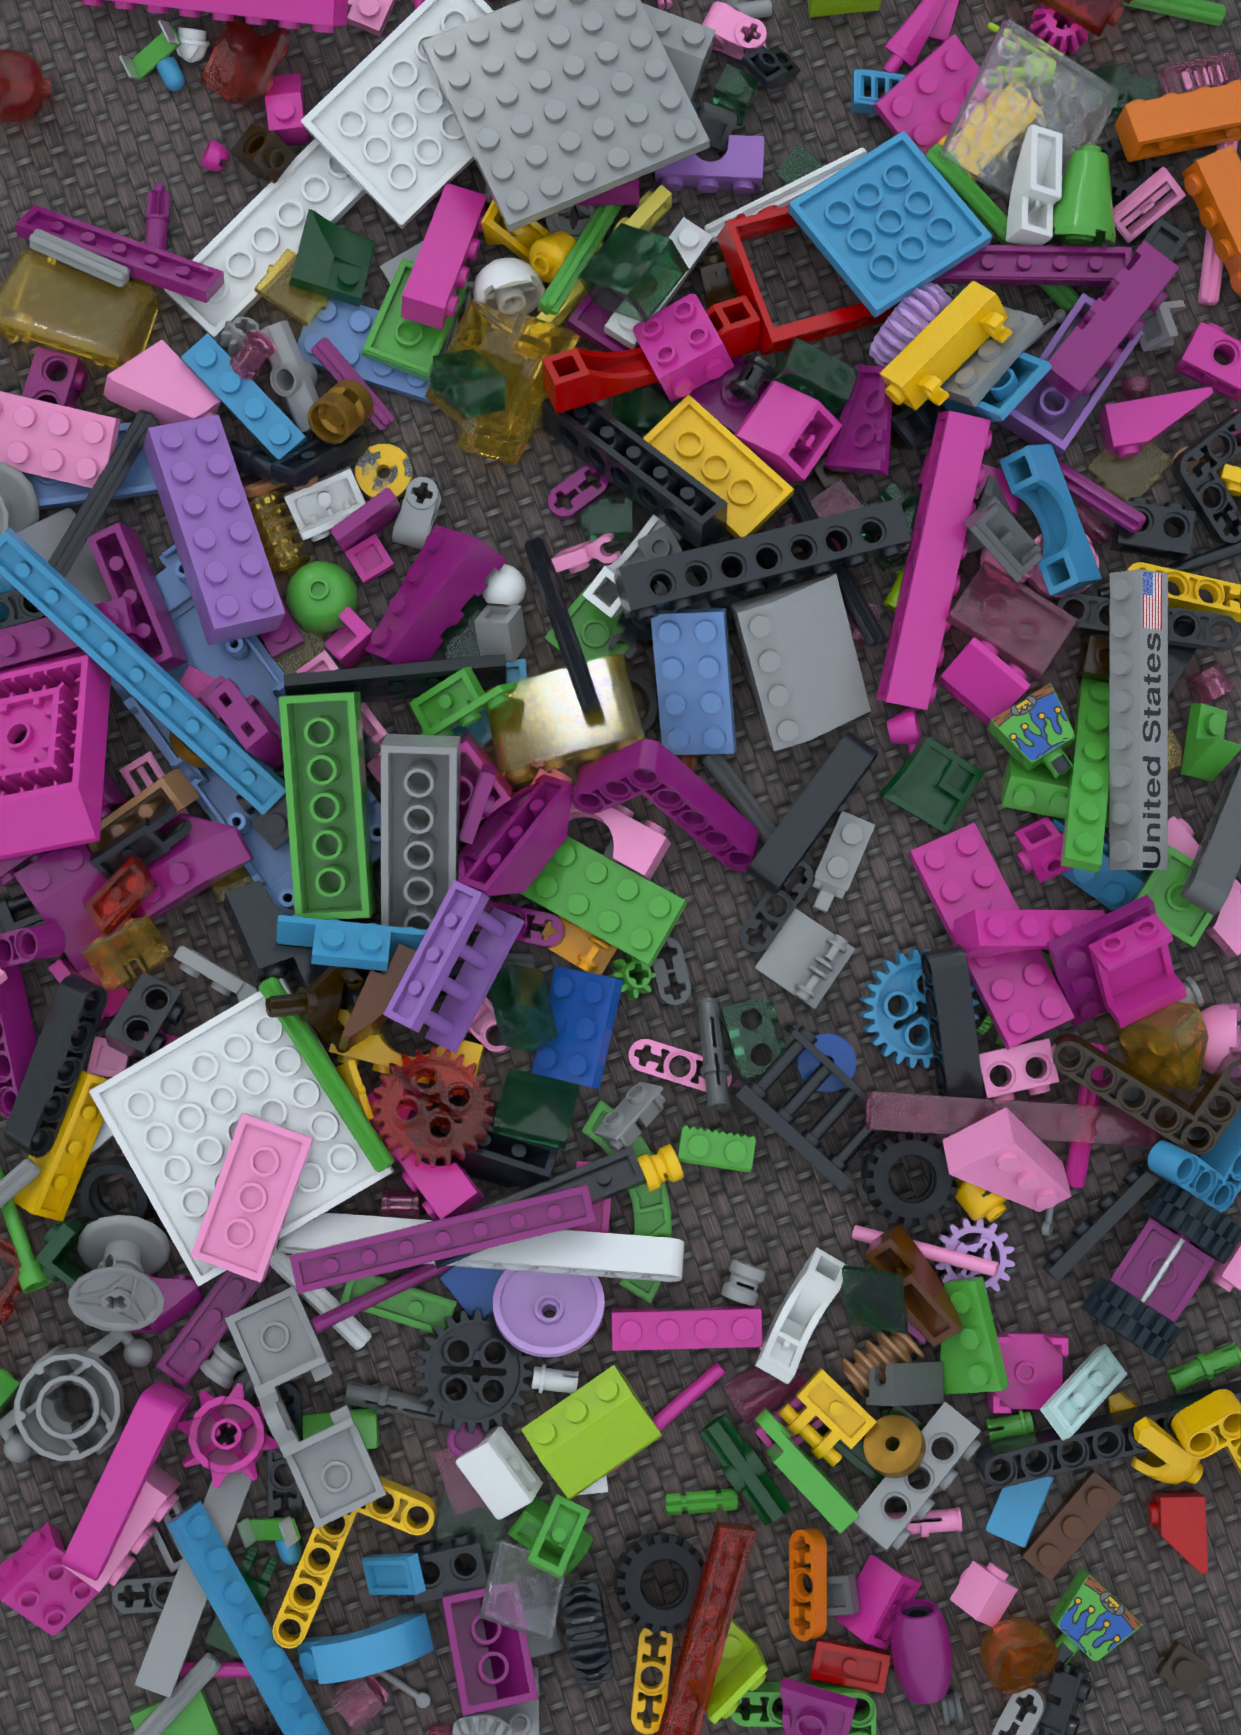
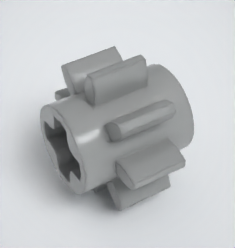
M238 317L233 322L226 321L224 331L221 333L220 346L228 347V355L238 362H248L253 357L260 358L264 346L258 334L259 323L248 317Z

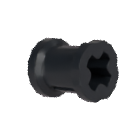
M748 355L744 360L745 367L738 378L730 382L728 388L739 400L752 404L756 403L759 399L758 392L764 382L773 377L774 369L764 359L755 355Z

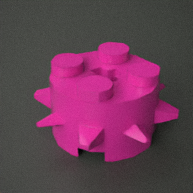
M240 1383L236 1384L228 1397L219 1396L214 1399L204 1390L199 1393L201 1408L195 1412L194 1419L178 1422L177 1429L189 1435L188 1442L191 1452L182 1462L184 1467L202 1464L203 1467L210 1469L214 1488H220L228 1474H239L242 1472L252 1481L256 1480L258 1475L255 1463L262 1457L264 1451L279 1448L276 1440L267 1435V1427L261 1406L254 1407L245 1400L244 1386ZM227 1426L231 1430L235 1427L237 1429V1433L234 1435L235 1442L231 1445L227 1442L223 1444L220 1442V1439L224 1436L222 1429Z

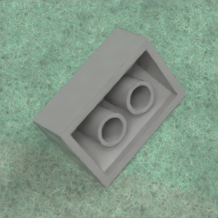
M642 3L692 102L712 55L716 30Z

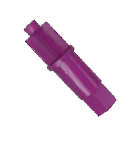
M155 184L154 190L147 191L145 244L166 251L167 230L170 223L171 194L165 192L164 185Z

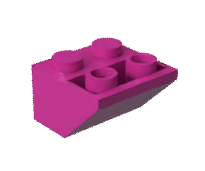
M771 381L734 436L787 483L805 481L842 427V424L820 401L780 382Z
M974 637L938 678L936 683L984 724L989 726L991 719L1012 707L1031 684L1025 680L1027 675L1022 669L1013 663L1007 665L997 656L999 651L985 639L979 641Z

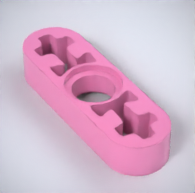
M640 1039L630 1047L629 1061L636 1070L706 1092L705 1079L698 1076V1084L690 1081L696 1072V1060L703 1061V1056L650 1039ZM644 1045L651 1046L650 1052L660 1057L661 1049L668 1050L669 1054L663 1063L664 1072L655 1071L659 1063L648 1061L645 1066L639 1065V1058L634 1056L635 1050H642ZM675 1056H685L690 1061V1071L684 1077H676L669 1070V1063ZM731 1071L730 1075L727 1076L728 1087L730 1086L732 1080Z

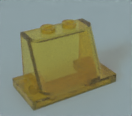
M471 298L425 397L464 428L456 444L463 451L517 465L542 414V402L548 398L543 388L542 358L573 349L580 336L570 329L521 312L515 321L488 304Z

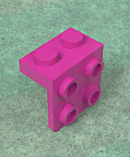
M689 294L633 327V333L670 402L689 395L694 389L712 379L721 377L726 371L735 367L721 338L695 294Z
M47 1522L39 1531L33 1532L27 1538L25 1544L11 1558L6 1559L0 1565V1601L48 1634L55 1635L99 1592L62 1566L61 1563L66 1550L64 1549L59 1529L50 1522Z

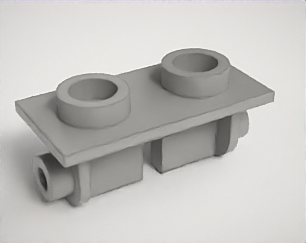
M639 1081L638 1084L628 1090L626 1097L620 1104L603 1118L601 1125L593 1133L596 1136L610 1139L611 1141L608 1143V1146L613 1152L629 1147L642 1133L635 1122L638 1120L641 1126L647 1127L664 1109L663 1104L666 1100L660 1094L663 1087Z

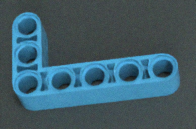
M1241 1109L1216 1145L1208 1153L1201 1155L1200 1158L1168 1141L1162 1140L1151 1149L1148 1156V1167L1165 1181H1169L1188 1191L1207 1205L1218 1210L1219 1213L1226 1211L1241 1189Z

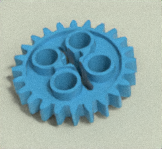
M910 949L908 959L903 953H895L896 964L884 959L882 961L886 970L884 973L876 970L872 971L877 982L875 984H864L871 991V996L860 997V1001L869 1004V1009L859 1014L861 1017L868 1018L871 1021L863 1027V1031L876 1033L869 1041L870 1044L877 1046L883 1043L879 1052L881 1055L887 1057L893 1052L892 1062L900 1064L905 1058L906 1066L914 1068L917 1060H919L921 1067L929 1068L930 1058L932 1057L933 1059L925 992H920L917 988V980L922 975L921 958L918 950ZM971 985V993H972V992L975 990L974 985ZM898 995L901 1000V1007L896 1013L891 1014L888 1010V1002L891 997ZM972 999L973 1006L979 1004L978 1000ZM918 1001L925 1003L921 1006V1011L923 1012L921 1016L915 1014L918 1010L916 1005ZM974 1014L975 1020L979 1018L976 1014ZM898 1020H903L899 1027L894 1029L893 1025ZM919 1025L922 1035L917 1042L911 1043L909 1031L913 1026Z

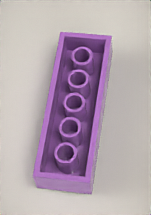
M219 415L148 428L143 448L207 644L213 645L278 630L285 616V611Z

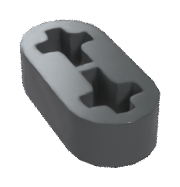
M668 937L665 943L668 944L670 949L675 948L677 951V955L672 956L673 969L667 970L664 959H657V957L652 967L656 974L655 980L661 999L673 1006L684 1003L690 997L691 982L680 943L676 939ZM675 973L678 984L685 985V990L680 992V999L674 1000L672 994L666 995L664 992V988L670 986L668 974Z

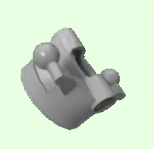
M112 1331L92 1347H70L61 1350L57 1346L31 1366L32 1369L21 1381L14 1400L15 1408L0 1419V1435L5 1441L4 1453L6 1458L11 1462L22 1463L30 1458L33 1449L38 1454L57 1461L81 1460L94 1452L98 1455L102 1454L120 1439L125 1428L121 1423L125 1410L123 1388L114 1370L100 1358L121 1342L125 1347L123 1355L126 1363L134 1368H142L148 1365L152 1359L153 1349L151 1345L144 1339H135L130 1332ZM68 1381H72L73 1385L84 1388L91 1398V1408L94 1410L93 1417L82 1426L77 1421L79 1420L78 1417L70 1415L65 1410L63 1397L56 1394V1390ZM17 1425L20 1433H15L12 1428Z

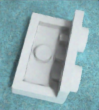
M350 466L318 479V482L309 488H302L299 491L292 490L283 494L302 540L310 538L311 541H318L330 535L332 527L366 503Z

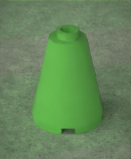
M1081 145L1080 150L1072 152L1062 179L1061 199L1053 205V238L1046 242L1047 244L1053 245V239L1063 240L1062 246L1103 247V243L1107 242L1109 247H1114L1116 233L1108 155L1101 152V147Z

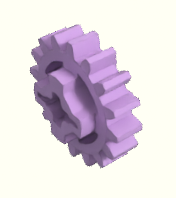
M963 1217L961 1218L960 1228L949 1223L947 1226L951 1234L948 1237L942 1234L938 1235V1239L944 1243L943 1248L966 1254L969 1250L972 1252L978 1250L977 1255L979 1257L992 1260L990 1248L993 1245L992 1242L994 1243L997 1250V1262H999L998 1273L996 1277L989 1275L983 1280L985 1288L991 1287L996 1292L1000 1291L997 1281L1000 1278L1006 1281L1010 1279L1008 1274L1004 1272L1005 1267L1015 1266V1262L1007 1259L1006 1254L1014 1251V1247L1003 1245V1242L1008 1237L1007 1233L1000 1232L995 1234L997 1224L994 1222H990L984 1228L983 1219L974 1221V1224L970 1225L969 1220ZM979 1233L971 1241L962 1243L958 1240L965 1234ZM941 1262L933 1264L935 1269H944L945 1273L939 1278L943 1283L952 1279L972 1278L974 1275L981 1274L956 1267V1272L954 1273L951 1265Z

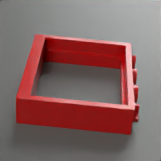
M777 205L765 207L755 215L746 217L745 214H738L735 219L725 221V225L716 238L738 296L747 295L761 320L759 336L761 356L885 322L895 307L899 305L897 303L875 318L865 305L860 303L773 327L741 242L798 227L799 225L788 213V206L778 208Z

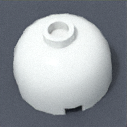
M500 258L490 262L476 276L472 290L480 320L483 323L484 320L489 321L491 326L497 329L511 328L523 324L530 319L528 313L536 307L540 311L539 301L545 293L542 280L534 268L518 258Z

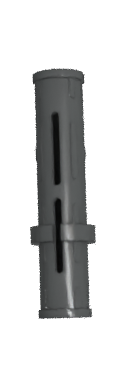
M704 998L696 1003L703 1056V1067L700 1068L701 1077L705 1079L708 1110H724L731 1106L727 1084L730 1068L729 1065L725 1064L719 1010L720 1002L717 998Z
M349 1380L344 1401L345 1405L377 1410L376 1414L384 1415L387 1412L438 1423L441 1413L437 1411L436 1413L428 1414L426 1411L432 1402L430 1400L419 1401V1395L390 1390V1386L384 1384L381 1388ZM450 1418L446 1423H444V1425H449L451 1427L452 1418Z

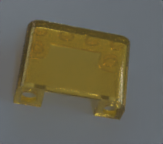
M611 655L586 662L600 699L601 707L598 711H592L589 714L581 711L567 668L515 681L518 689L508 695L510 699L508 703L490 711L489 707L486 708L500 775L506 780H513V784L533 780L535 778L534 772L540 770L541 766L545 767V771L558 769L567 765L566 759L580 756L581 761L591 760L602 756L603 749L620 750L635 742L646 739L624 655ZM493 688L488 689V690H486V691H484V692L487 693V692H489L490 690H492Z

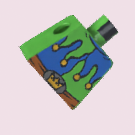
M1051 683L991 719L988 731L1025 770L1031 771L1044 763L1056 779L1074 767L1063 750L1073 743L1075 733Z
M1081 1567L1051 1613L1050 1619L1063 1633L1048 1649L1065 1665L1079 1649L1096 1662L1138 1630L1143 1624L1089 1572Z

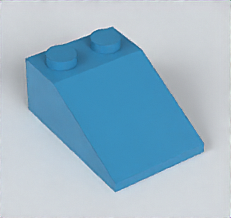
M1022 352L976 407L948 398L942 405L947 411L950 410L991 420V422L1003 421L1046 375L1052 366L1048 361Z

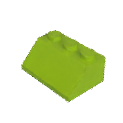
M615 1365L521 1429L543 1466L569 1500L663 1436L625 1375Z

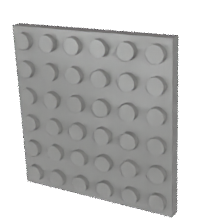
M520 0L421 41L424 53L509 232L710 148V140L641 0Z

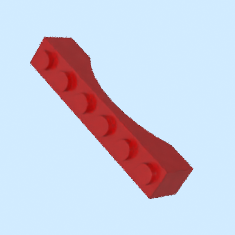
M747 295L714 304L706 310L731 359L759 350L761 320ZM576 347L542 358L543 388L556 414L659 382L641 347L616 352H596Z

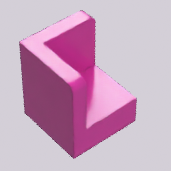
M348 606L338 615L345 626L325 642V647L346 669L352 668L368 653L365 651V648L373 633Z

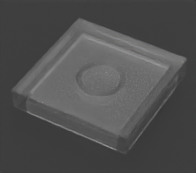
M502 1540L496 1542L479 1617L545 1640L551 1639L566 1569L561 1579L527 1563L528 1549Z

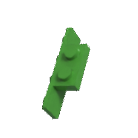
M470 666L462 668L409 702L424 731L420 735L454 736L452 730L457 726L461 725L462 728H465L479 721L482 718L481 711L488 707L492 711L510 701L508 695L517 690L518 687L515 682L499 685L485 693Z

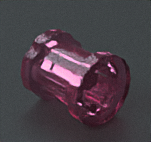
M253 330L246 333L242 349L239 353L232 355L229 363L233 371L240 377L256 380L261 374L260 366L266 358H270L274 354L275 346L265 334Z
M383 1188L382 1217H413V1219H421L422 1196L419 1189L413 1192L391 1191L390 1188Z

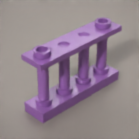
M456 880L453 881L383 1013L384 1016L419 1033L423 1024L429 1026L430 1028L425 1038L454 1053L460 1047L525 922L496 907H493L490 914L483 909L490 897ZM477 923L483 928L473 947H471L466 942ZM458 957H460L465 962L459 971L460 973L453 980L448 976ZM442 990L447 993V996L438 1013L431 1011V1008Z

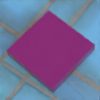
M385 488L331 528L330 532L345 556V551L370 536L378 534L396 520L401 510L397 497L390 488Z

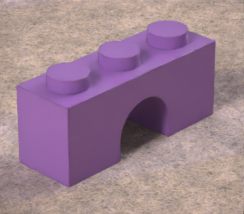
M729 135L727 152L721 159L708 162L693 154L655 170V186L659 187L662 184L668 191L673 192L680 191L683 188H697L698 191L703 193H715L719 189L733 190L734 193L740 195H749L754 193V191H761L765 136Z

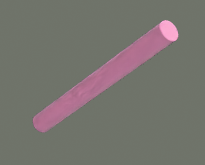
M855 1225L852 1239L871 1244L874 1239L885 1232ZM913 1240L926 1259L996 1277L998 1273L999 1262Z

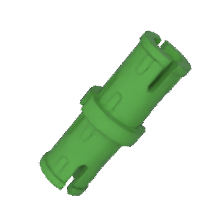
M1231 1342L1213 1352L1196 1354L1195 1359L1188 1363L1167 1370L1168 1381L1175 1393H1179L1205 1380L1208 1383L1216 1379L1215 1376L1241 1365V1351L1235 1342Z

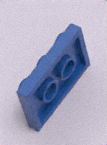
M555 966L532 1074L600 1089L623 980Z

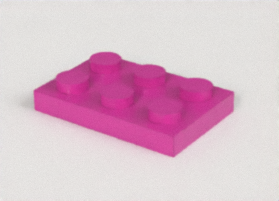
M954 34L875 102L872 107L894 136L905 131L925 155L943 137L950 135L971 111L975 112L995 88L956 34Z

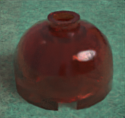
M0 49V122H6L7 124L26 123L35 119L41 112L44 100H50V78L43 77L40 64L31 55L15 49Z

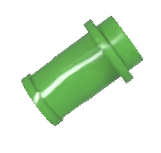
M1022 1409L1018 1410V1414L986 1419L987 1429L1003 1427V1430L988 1433L991 1443L1035 1433L1031 1413H1023Z

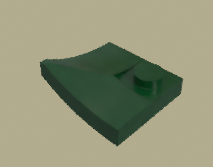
M309 209L289 286L359 307L375 241L352 233L327 220L316 211Z
M922 735L907 760L880 791L879 796L947 835L984 772L929 736Z

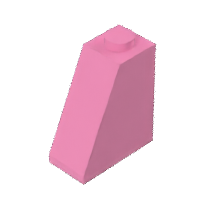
M160 340L109 373L103 393L108 400L135 413H138L140 410L150 412L160 425L217 415L221 402L163 340Z

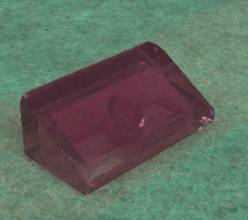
M755 1366L723 1386L745 1424H749L765 1408L770 1411L794 1396L807 1381L799 1368H797L795 1376L790 1383L786 1384Z

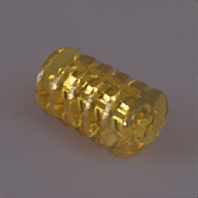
M282 491L268 492L249 503L272 573L296 569L310 560L309 555L298 556L297 554L305 547L303 542L292 543V540L300 534L298 529L287 530L286 528L294 521L293 517H281V513L289 508L287 503H275L283 495Z

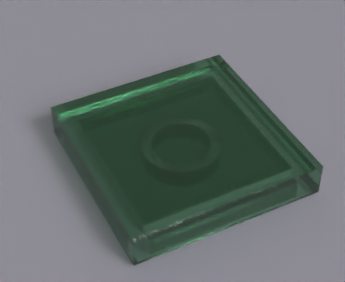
M509 1068L492 1133L565 1150L580 1085Z

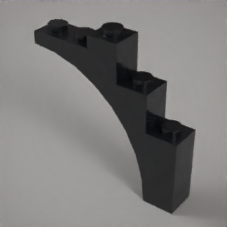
M260 880L225 892V912L256 983L270 977H276L279 980L291 971L298 988L305 987L314 982L329 967L328 965L311 964L313 947L284 945L276 942L278 915L283 914L273 904ZM456 963L448 976L453 980L460 973ZM357 968L358 974L363 978V981H361L363 984L358 989H350L344 981L342 998L350 1015L369 975V969ZM373 970V971L378 972V973L383 974V975H385L386 972H387V971ZM441 990L438 997L444 996L447 993ZM389 1018L371 1035L387 1031L392 1026L391 1024L394 1023V1020Z

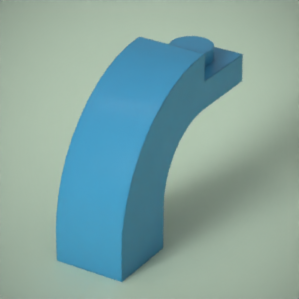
M426 1613L399 1614L378 1625L349 1634L306 1637L297 1646L304 1680L318 1679L319 1684L353 1680L401 1666L433 1651L434 1647Z

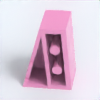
M1004 1108L942 1140L949 1175L1038 1212L1054 1207L1057 1203L1072 1197L1063 1162L1008 1108Z

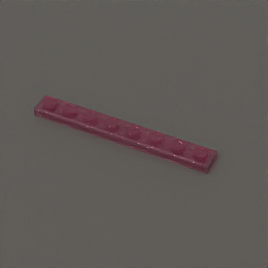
M868 1091L866 1129L954 1134L1004 1108H1008L1040 1140L1154 1147L1156 1144L1155 1130L1118 1107Z

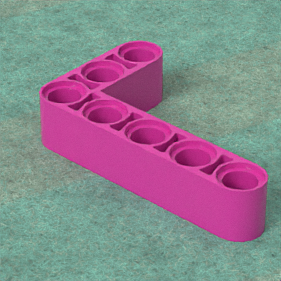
M161 1380L142 1393L65 1552L62 1565L95 1581L99 1579L167 1436L177 1428L178 1422H182L193 1401V1395Z

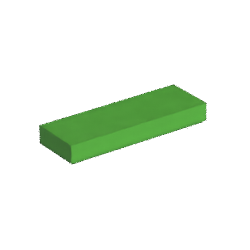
M374 1275L347 1282L340 1304L359 1297L392 1281V1279ZM411 1287L364 1310V1312L433 1333L432 1325L436 1324L443 1329L446 1328L444 1317L450 1316L452 1318L457 1300L417 1287Z

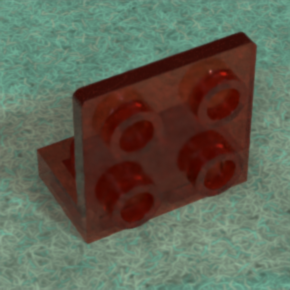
M234 18V21H226L199 82L235 105L266 95L275 80V76L272 75L277 63L283 60L288 51L289 44L286 41L290 31L286 28H280L262 36L236 18Z

